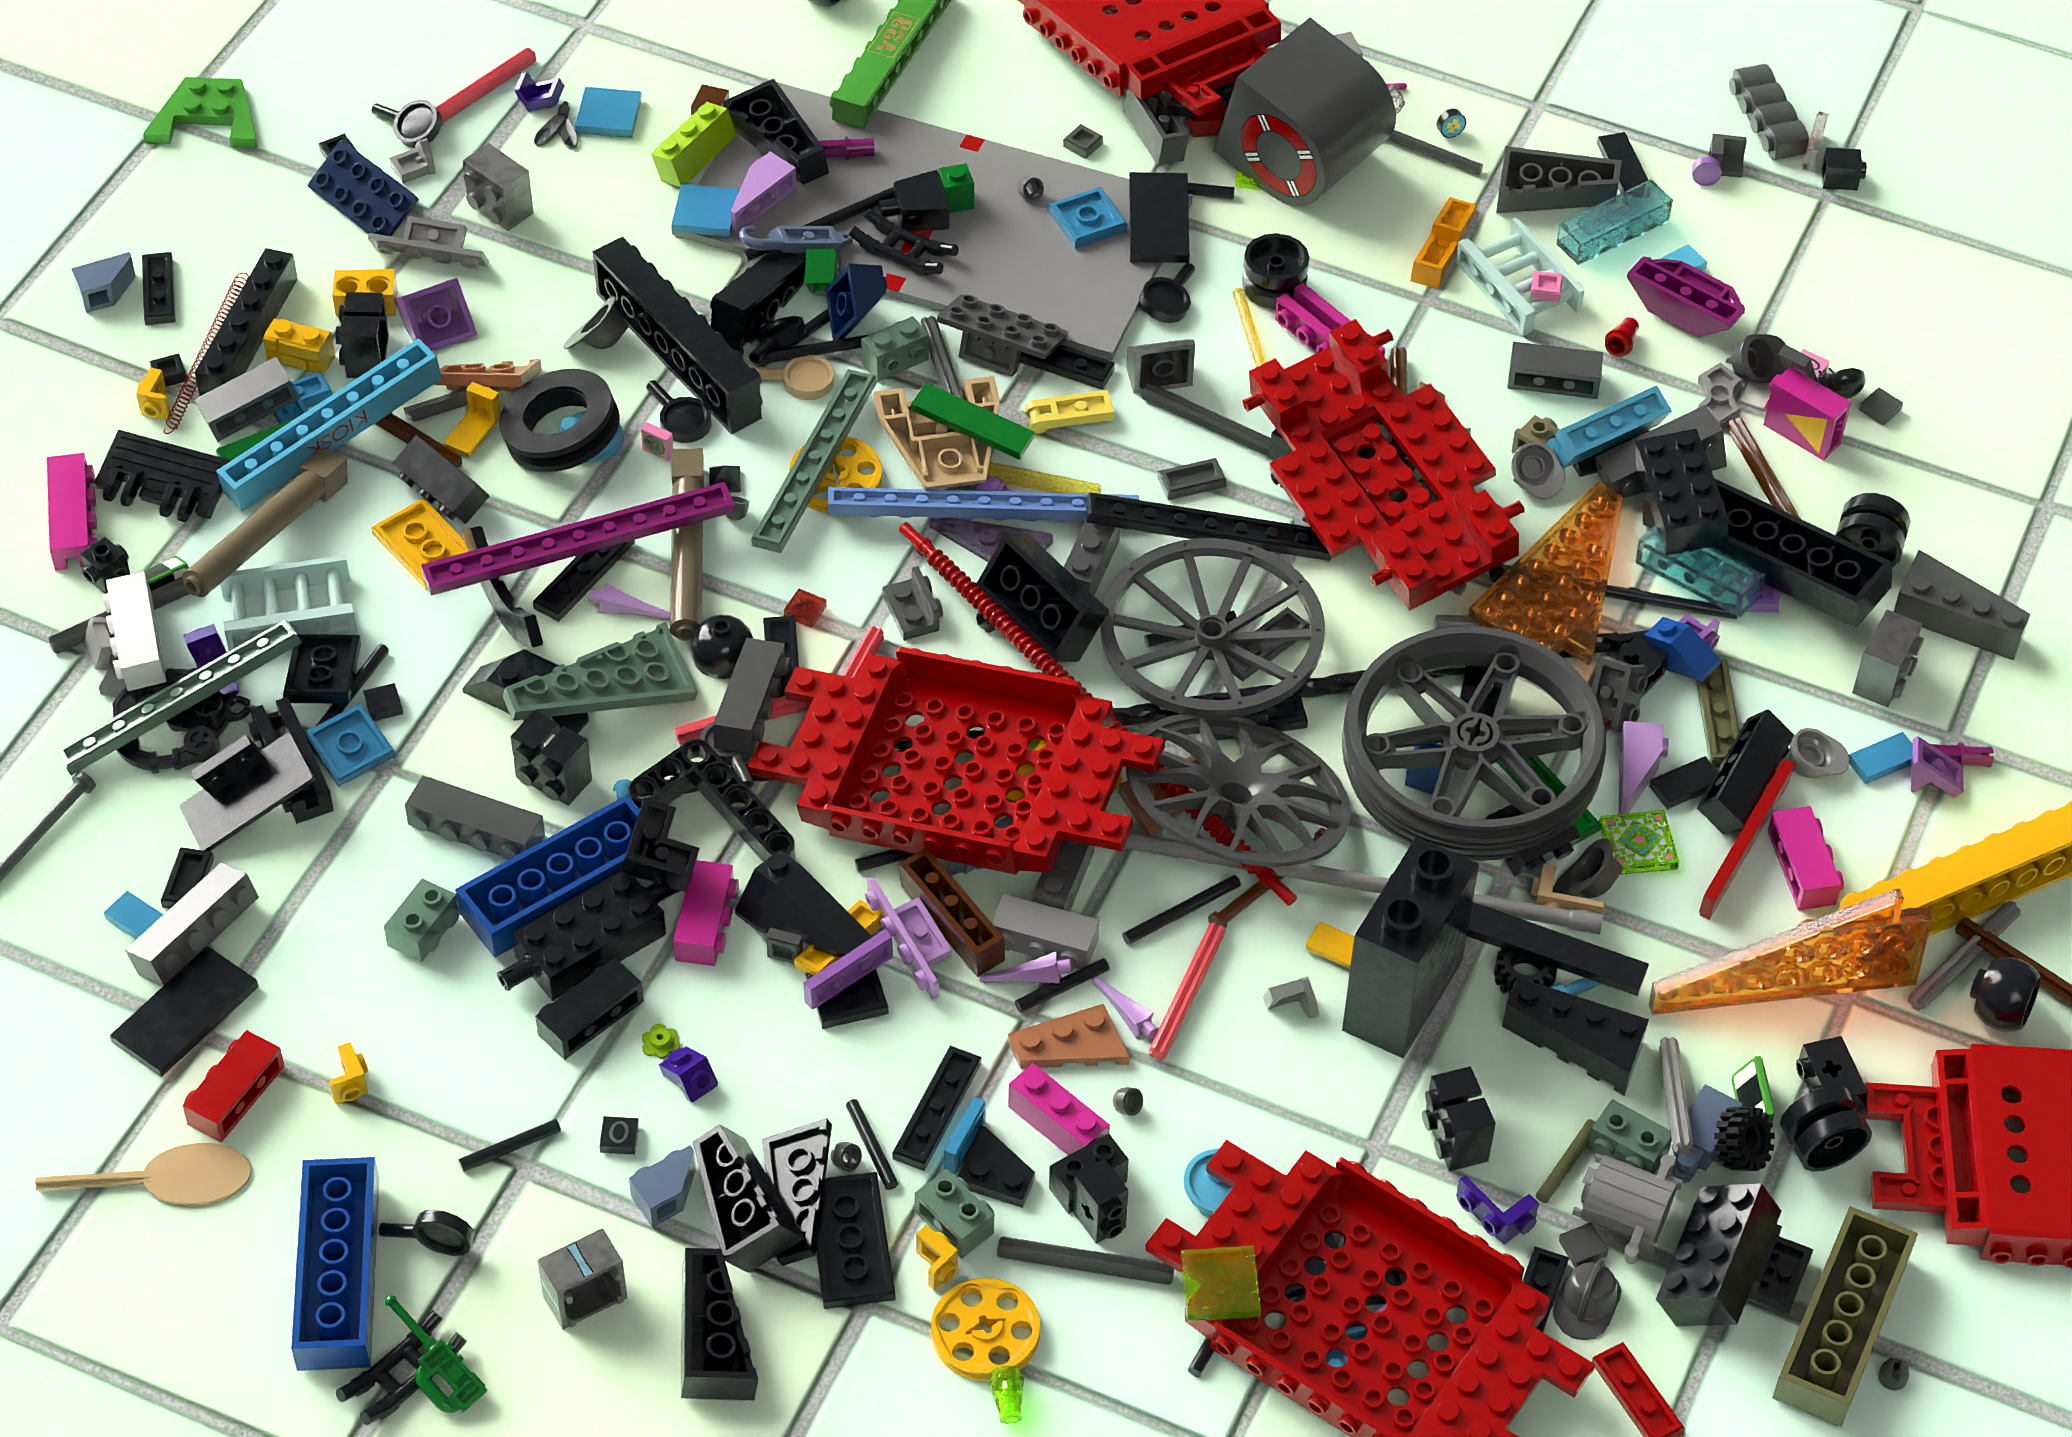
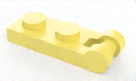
M1108 390L1028 401L1024 406L1026 416L1030 418L1028 422L1030 430L1034 431L1035 434H1042L1051 428L1114 420V409Z

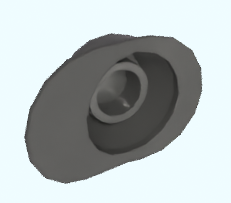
M610 297L591 319L570 336L563 345V348L569 349L580 341L596 349H606L617 343L628 329L629 323L615 308L616 297Z
M1748 335L1743 341L1738 342L1734 346L1731 357L1726 359V363L1732 364L1735 374L1741 379L1771 383L1777 374L1782 375L1784 373L1778 354L1786 344L1775 335Z
M1602 838L1589 845L1578 860L1559 877L1553 886L1552 892L1570 896L1582 894L1589 898L1605 894L1615 883L1623 869L1622 865L1612 856L1613 844L1611 841Z
M1599 1259L1597 1263L1589 1262L1577 1266L1565 1278L1556 1299L1553 1312L1555 1322L1561 1331L1571 1338L1580 1340L1596 1338L1605 1332L1620 1301L1621 1287L1609 1268L1605 1267L1604 1260Z

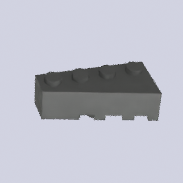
M1505 146L1496 213L1615 205L1622 160Z
M1701 406L1595 457L1598 476L1615 501L1644 492L1636 468L1635 440L1697 428L1711 470L1714 471L1727 467L1723 429L1707 406Z
M1918 550L1901 586L1893 611L1923 623L1922 628L2014 660L2031 615L1921 550Z

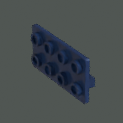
M343 140L338 142L307 184L311 190L368 234L373 233L392 237L419 200L414 193Z

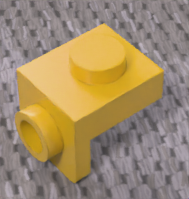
M150 368L146 377L140 380L136 396L141 415L166 420L170 414L168 397L165 395L166 386L162 370Z
M351 1042L337 1046L345 1075L329 1081L335 1104L353 1101L361 1095L368 1093L365 1073L369 1072L362 1052L356 1054Z
M925 1225L916 1234V1253L932 1265L928 1269V1286L936 1290L942 1283L947 1284L955 1277L958 1271V1249L951 1244L950 1240L943 1233L935 1232Z

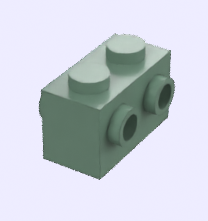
M914 316L861 338L862 364L871 375L876 376L877 382L929 360V334Z
M422 878L384 925L387 946L422 962L429 952L435 951L446 930L452 928L458 921L460 911L456 894Z
M1612 1099L1591 1128L1587 1147L1597 1154L1609 1156L1654 1174L1660 1166L1662 1156L1670 1151L1672 1143L1671 1130Z
M948 1169L915 1192V1212L935 1232H941L947 1236L951 1244L958 1249V1255L961 1258L994 1234L995 1214L991 1206L985 1200L980 1201L974 1196L966 1181L961 1177L956 1178Z

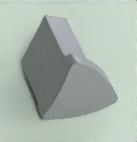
M427 138L418 141L414 149L389 158L390 167L402 184L428 174L436 173L432 151Z
M103 617L90 618L84 639V644L95 670L108 669L112 655L110 638L115 637V634H110L107 620Z
M1308 976L1270 987L1263 996L1267 1010L1299 1001L1309 1018L1319 1016L1316 997Z

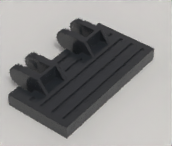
M118 429L94 484L98 489L103 490V500L113 501L122 482H126L120 495V502L123 506L129 507L132 505L139 488L142 487L138 494L140 499L160 505L159 513L163 517L171 516L180 497L183 499L177 511V520L184 523L187 522L197 502L198 505L195 509L197 515L211 519L223 492L216 471L231 460Z

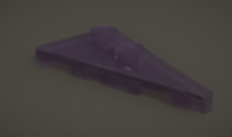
M958 518L930 519L931 529L987 562L991 559L1005 534H1029L1045 550L1053 544V535L1047 532Z

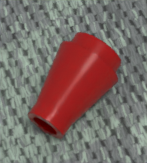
M1627 317L1606 334L1605 348L1611 355L1621 357L1632 351L1636 333L1639 329L1637 320Z

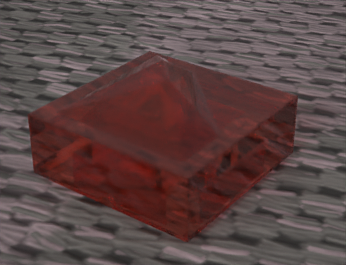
M799 588L784 608V616H795V622L812 628L826 609L827 599Z

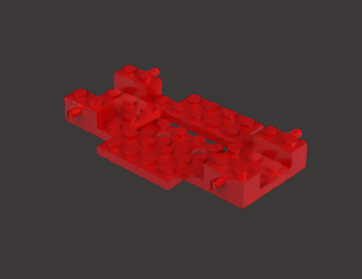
M1354 319L1329 331L1330 347L1290 367L1283 369L1277 359L1274 358L1249 371L1250 394L1252 396L1242 400L1244 408L1249 412L1260 406L1292 450V452L1269 463L1271 473L1331 556L1335 557L1361 544L1380 570L1369 575L1371 583L1374 587H1377L1388 581L1409 611L1519 556V533L1511 524L1510 519L1525 512L1523 504L1518 500L1502 508L1496 504L1486 489L1479 493L1474 490L1473 487L1495 477L1496 468L1431 383L1408 395H1402L1388 376L1387 359L1379 350L1380 346L1394 341L1389 329L1371 336ZM1378 421L1380 425H1384L1438 497L1439 501H1432L1428 490L1420 485L1413 475V470L1406 466L1397 454V449L1388 442L1382 434L1380 426L1374 422ZM1363 448H1370L1375 451V455L1370 459L1360 458L1357 453ZM1395 491H1402L1408 497L1403 502L1392 501L1389 496Z

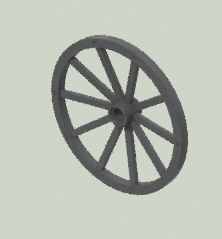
M1198 538L1178 541L1153 549L1135 559L1121 571L1110 585L1103 604L1110 611L1100 626V636L1104 653L1114 672L1131 690L1142 698L1159 707L1179 714L1190 713L1205 718H1232L1269 709L1292 696L1306 683L1316 669L1323 650L1325 635L1324 614L1321 603L1309 582L1282 558L1257 546L1239 541ZM1218 556L1241 560L1217 615H1210L1194 557ZM1184 559L1200 619L1196 620L1148 580L1144 574L1163 564ZM1251 564L1269 571L1288 585L1285 589L1232 621L1226 622ZM1135 583L1189 629L1118 615L1115 612L1125 592ZM1295 595L1298 596L1304 605L1311 629L1236 632ZM1114 625L1188 641L1127 660L1117 643ZM1310 640L1304 658L1293 672L1235 645ZM1195 650L1197 652L1173 692L1152 683L1136 670ZM1227 653L1282 681L1265 691L1242 697L1224 654ZM1206 659L1215 661L1229 694V700H1205L1184 696Z

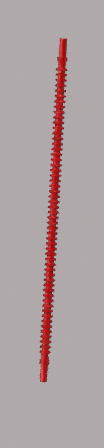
M908 522L900 525L899 532L916 547L918 554L921 557L927 558V563L933 566V569L938 571L939 575L944 577L946 582H950V586L955 587V590L961 593V596L966 598L967 602L972 604L974 609H978V613L984 615V618L989 620V623L995 626L997 631H1001V635L1005 636L1008 642H1012V645L1018 648L1020 653H1024V657L1029 659L1031 664H1035L1037 670H1041V673L1044 675L1075 680L1073 676H1069L1067 670H1063L1062 665L1057 664L1056 659H1052V656L1046 653L1044 648H1040L1038 642H1034L1033 637H1028V633L1023 631V628L1017 625L1015 620H1011V616L1005 614L1004 609H1000V606L994 603L992 598H988V594L984 593L982 588L977 587V584L972 582L971 578L966 576L964 571H960V567L956 566L952 560H949V557L944 555L942 550H936L931 540L923 538ZM1082 687L1084 696L1093 697L1091 693L1087 692L1085 687ZM1115 717L1111 728L1128 732L1127 727H1122V723L1116 721ZM1159 763L1156 771L1169 768H1166L1163 764ZM1155 783L1160 784V788L1166 790L1168 796L1175 797L1193 793V791H1189V787L1180 784ZM1185 809L1187 814H1191L1193 820H1197L1201 809ZM1213 814L1208 817L1203 824L1204 831L1209 832L1212 838H1216L1218 844L1230 847L1235 833H1232V828L1226 827L1225 821H1220L1218 815ZM1241 839L1237 849L1251 851L1250 845H1245V841ZM1241 863L1243 868H1247L1249 874H1255L1260 880V884L1264 888L1268 886L1287 906L1292 905L1296 901L1297 896L1277 877V873L1271 867Z

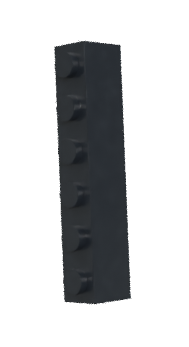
M269 248L264 249L194 372L199 397L246 373L263 342L265 332L273 319L278 316L298 280L294 255L292 253Z

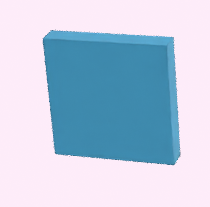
M585 87L575 123L576 133L632 138L642 102V92Z
M681 184L671 224L672 232L730 237L732 231L731 209L739 189Z
M1101 187L1049 204L1048 212L1074 249L1127 231V222Z
M361 703L304 732L311 749L338 787L395 757V750Z

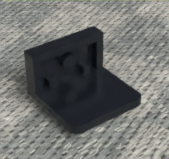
M1511 804L1489 814L1485 819L1509 818L1523 815V813ZM1572 826L1552 839L1534 847L1521 850L1515 857L1504 860L1514 876L1527 870L1529 873H1532L1542 868L1543 863L1547 864L1546 861L1556 857L1557 860H1560L1574 851L1573 846L1581 836L1576 827Z

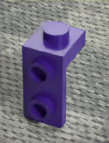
M214 623L183 635L197 668H201L227 653ZM236 681L219 690L226 697L237 695L240 692Z
M1467 1176L1459 1179L1456 1197L1460 1206L1465 1211L1471 1212L1482 1223L1485 1231L1491 1236H1496L1504 1245L1520 1233L1522 1235L1527 1234L1537 1223L1536 1216L1539 1202L1530 1194L1505 1212H1502Z

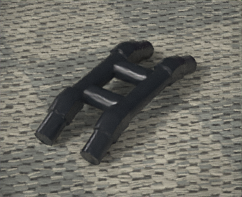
M872 208L868 210L864 218L871 222L878 231L887 235L886 239L880 243L879 240L874 239L869 234H865L856 226L848 234L867 252L883 256L912 269V271L918 274H941L943 272V264L941 262H931L930 260L919 258L925 250L933 256L941 257L945 255L956 256L959 252L956 244H946L945 242L925 238L895 225L894 222L889 221L884 216L882 217ZM899 240L914 245L907 254L893 248Z
M431 1310L418 1325L430 1337L443 1318L434 1310ZM411 1331L401 1343L371 1368L351 1379L348 1384L336 1389L337 1399L340 1402H345L354 1396L358 1397L369 1391L377 1382L388 1394L375 1402L373 1406L362 1411L360 1419L365 1425H369L378 1419H384L391 1415L419 1387L416 1384L415 1374L403 1384H400L388 1372L403 1359L408 1361L417 1370L420 1366L418 1359L423 1356L417 1349L423 1343ZM458 1332L449 1340L454 1347L451 1350L457 1354L467 1343V1340Z

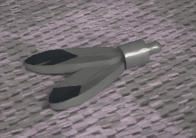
M564 101L559 106L557 115L553 116L536 133L534 138L536 146L548 143L559 132L566 147L569 149L577 147L578 138L568 118L570 107L567 101Z

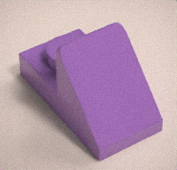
M1919 736L1914 738L1911 759V792H1915L1925 785L1933 783L1937 788L1942 789L1952 797L1963 793V766Z

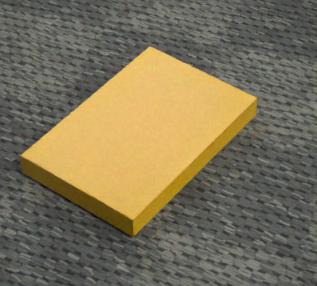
M424 498L371 527L372 534L425 590L428 587L422 575L421 564L468 552L465 540Z

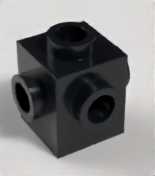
M106 537L89 546L80 554L83 564V576L104 594L108 593L106 580L130 575L127 562L129 556L126 550L120 544H113Z

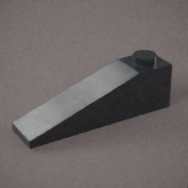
M781 850L754 869L735 909V913L739 918L759 932L767 934L770 928L801 935L803 942L813 944V949L842 958L872 938L869 932L802 865Z

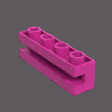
M1301 283L1294 288L1293 299L1285 293L1277 298L1275 320L1281 327L1286 328L1302 344L1307 345L1315 353L1330 347L1329 331L1351 321L1305 283ZM1380 346L1379 350L1385 356V348Z
M85 453L46 457L49 550L55 571L68 569L67 558L78 557L81 568L83 564L80 554L97 542L96 534H92V530L97 529V519L95 511H91V506H96L94 487L90 488V484L95 481L93 464L87 465Z

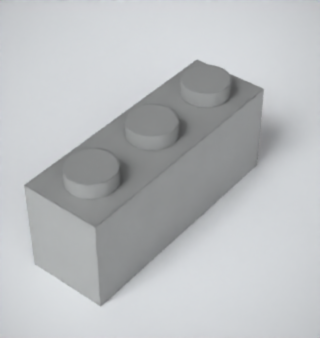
M1004 893L991 921L1004 937L1006 951H1016L1029 955L1034 959L1057 952L1058 960L1071 959L1073 968L1077 969L1089 965L1099 940V919Z

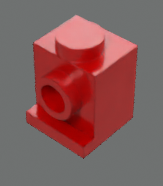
M1223 97L1221 108L1200 117H1186L1193 137L1219 135L1228 108Z

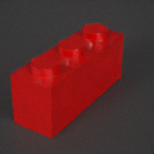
M248 1030L238 1040H234L229 1045L225 1056L220 1062L208 1070L205 1079L198 1088L192 1090L186 1096L182 1107L187 1125L222 1143L285 1067L280 1047Z

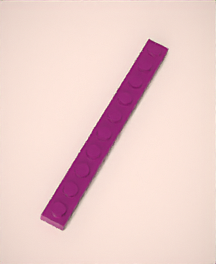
M725 482L421 564L422 575L432 596L734 513L735 503Z

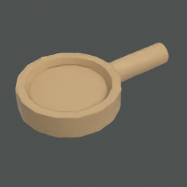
M815 355L793 358L786 364L784 369L750 366L758 371L761 379L784 381L786 391L793 397L802 400H816L824 397L834 386V368L829 361Z

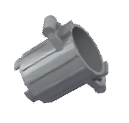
M1596 1153L1594 1162L1599 1163L1597 1169L1588 1166L1582 1183H1585L1581 1194V1202L1584 1203L1583 1208L1574 1207L1572 1214L1580 1217L1581 1220L1631 1239L1630 1243L1625 1246L1624 1261L1628 1264H1634L1638 1260L1640 1248L1652 1253L1656 1252V1242L1664 1227L1676 1190L1681 1189L1683 1180L1670 1176L1674 1170L1675 1160L1669 1154L1662 1156L1659 1171L1655 1175L1609 1156H1602Z

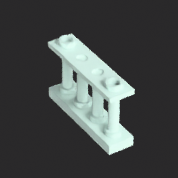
M1517 217L1511 221L1509 237L1483 248L1476 247L1469 238L1458 242L1456 264L1522 336L1532 333L1536 314L1566 302L1576 313L1581 311L1585 291L1581 283L1576 281L1532 234L1531 230ZM1513 247L1523 255L1498 267L1487 259ZM1530 265L1537 271L1563 274L1560 302L1538 300L1533 303L1527 302L1521 295L1531 291L1532 278L1513 285L1504 276Z
M346 555L236 570L220 584L223 599L232 598L234 620L223 621L228 651L285 619L297 634L346 635L357 633L353 604H343L340 582L350 581ZM328 584L330 606L311 609L309 586ZM296 588L298 611L279 613L276 591ZM264 593L266 615L247 618L244 596Z

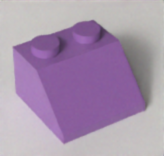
M458 278L395 298L402 322L412 341L419 338L431 351L478 335Z

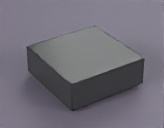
M1082 124L1063 139V147L1085 159L1103 144L1102 135Z
M1878 387L1861 402L1859 410L1884 426L1902 410L1903 402Z
M774 928L769 929L766 936L767 957L794 964V959L803 952L802 936Z
M1587 1223L1559 1236V1243L1575 1268L1583 1263L1598 1261L1608 1255L1609 1250L1592 1223Z

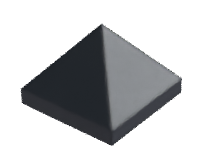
M722 465L709 467V486L725 482L729 492H741L740 466Z

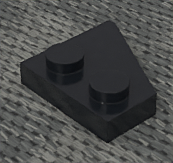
M980 1125L957 1177L964 1179L972 1192L1023 1208L1035 1180V1171L987 1127Z

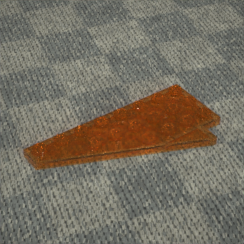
M1599 482L1593 485L1469 607L1467 617L1483 627L1501 629L1530 638L1557 654L1564 650L1589 665L1595 651L1624 497Z
M1899 888L1821 918L1803 920L1795 928L1652 982L1649 999L1651 1013L1656 1015L1917 985L1932 914L1929 907L1902 909L1904 897Z

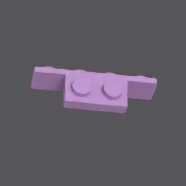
M874 877L867 879V892L864 895L872 911L878 910L881 914L883 930L885 929L895 938L899 945L897 946L899 956L904 964H911L915 971L913 974L919 989L922 992L926 990L931 999L938 997L939 982L930 966L952 956L951 947L920 897L893 909Z

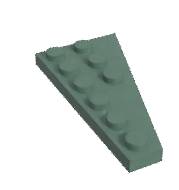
M666 622L657 625L656 629L651 632L645 633L642 631L634 634L633 639L627 642L612 643L578 657L576 663L568 666L561 664L554 667L553 672L542 677L535 675L505 688L503 699L512 720L515 721L527 719L534 710L546 717L694 701L698 691Z

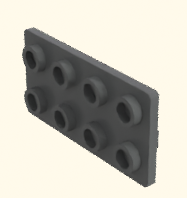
M969 294L959 295L937 315V322L963 331L959 358L1010 376H1014L1018 372L1021 352L1046 359L1068 337V331L1061 329L1054 323H1043L1032 319L1028 314L1006 310L1002 305L989 304Z

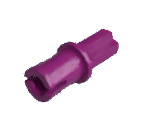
M847 136L845 140L819 141L824 148L826 157H846V160H849V157L875 156L874 138L848 139Z
M1959 742L1957 745L1931 744L1962 766L1992 767L1994 756H1989V754H1993L1994 750L1991 746H1965L1962 742Z

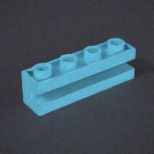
M1656 385L1560 429L1555 434L1556 437L1550 439L1546 445L1555 450L1561 466L1565 469L1658 426L1672 410Z

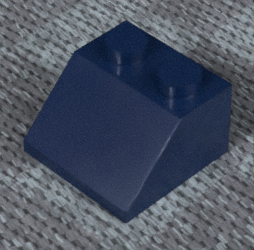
M849 263L825 289L833 340L844 339L885 295L887 280L883 277L882 265Z

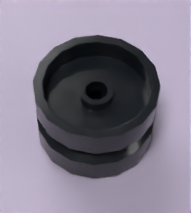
M1279 233L1264 234L1253 239L1247 245L1244 254V271L1242 275L1244 294L1251 302L1271 309H1276L1277 298L1285 293L1293 299L1294 288L1301 283L1307 285L1310 259L1307 248L1296 238Z
M1862 493L1851 497L1844 504L1835 535L1893 562L1894 567L1900 562L1911 519L1905 507L1890 496L1878 493Z
M1835 1085L1816 1089L1800 1097L1783 1113L1780 1126L1790 1144L1795 1145L1794 1151L1804 1169L1817 1172L1838 1167L1858 1155L1870 1142L1873 1133L1862 1113L1857 1112L1858 1107L1847 1088Z

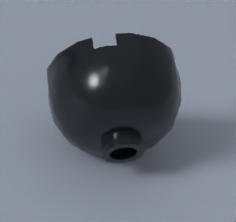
M720 614L704 620L693 633L691 657L694 666L707 676L709 672L711 674H718V679L731 678L746 638L753 639L750 628L739 618L732 615Z

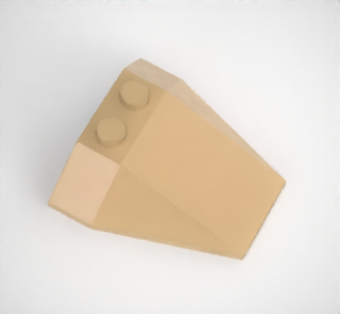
M989 376L964 380V400L998 415L1000 399L995 377ZM904 388L873 392L879 422L924 490L986 483L992 447L912 411V401H906Z

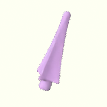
M605 583L603 591L591 588L588 601L600 604L598 613H621L670 620V612L645 603Z
M1053 952L1014 967L983 974L980 976V981L983 983L1022 981L1060 984V974L1073 972V965L1071 959L1058 960L1057 952Z
M1093 977V983L1114 1006L1136 1039L1142 1033L1149 1039L1155 1038L1159 1029L1152 1023L1153 1011L1126 997L1100 977Z

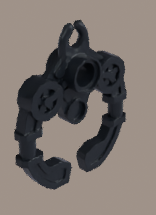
M166 668L167 682L130 691L125 687L112 703L113 717L138 704V700L142 696L153 693V687L170 686L199 668H191L189 670ZM218 691L167 720V725L171 730L187 732L183 740L184 746L172 748V754L158 756L156 751L146 752L141 750L139 738L132 740L116 751L129 764L140 769L152 771L153 774L159 773L160 769L174 767L175 770H180L197 761H207L218 753L219 743L217 739L229 722L242 720L251 713V708L245 707L239 713H234L231 710L232 706L236 703L249 706L250 699L236 695L226 697Z

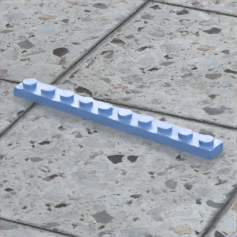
M828 487V515L841 517L864 515L874 518L880 516H899L901 518L930 517L933 519L962 518L965 520L982 518L997 521L1005 519H1021L1025 521L1055 520L1057 522L1085 521L1086 498L1088 494ZM1105 494L1140 500L1139 495Z

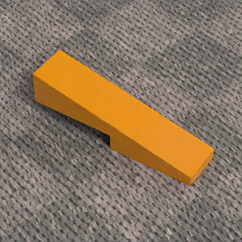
M1452 197L1448 198L1432 225L1429 238L1414 260L1411 282L1435 289L1439 288L1457 251L1458 242L1463 239L1476 212L1477 204Z

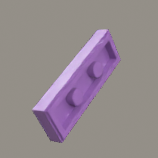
M884 929L803 982L805 1003L812 1010L893 958L892 936Z

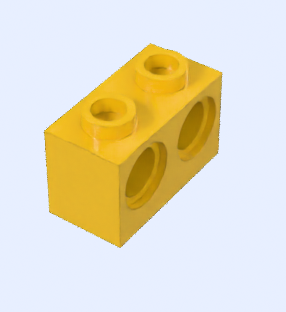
M395 269L335 270L332 298L336 317H339L340 304H345L346 292L383 293L386 310L385 316H396L397 305L395 298L398 296Z

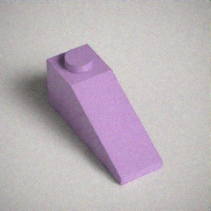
M771 151L762 158L757 159L749 167L731 209L732 232L737 235L743 227L750 225L797 189L796 167Z
M1624 721L1619 758L1618 817L1626 818L1649 785L1650 780L1658 772L1661 757L1667 758L1669 738H1663V724Z

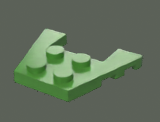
M185 77L143 133L145 143L171 144L176 124L232 126L229 138L231 147L257 148L256 134L242 79Z

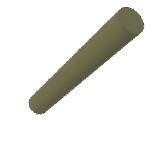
M1588 1119L1549 1174L1536 1193V1198L1540 1202L1548 1203L1588 1145L1591 1128L1596 1121Z

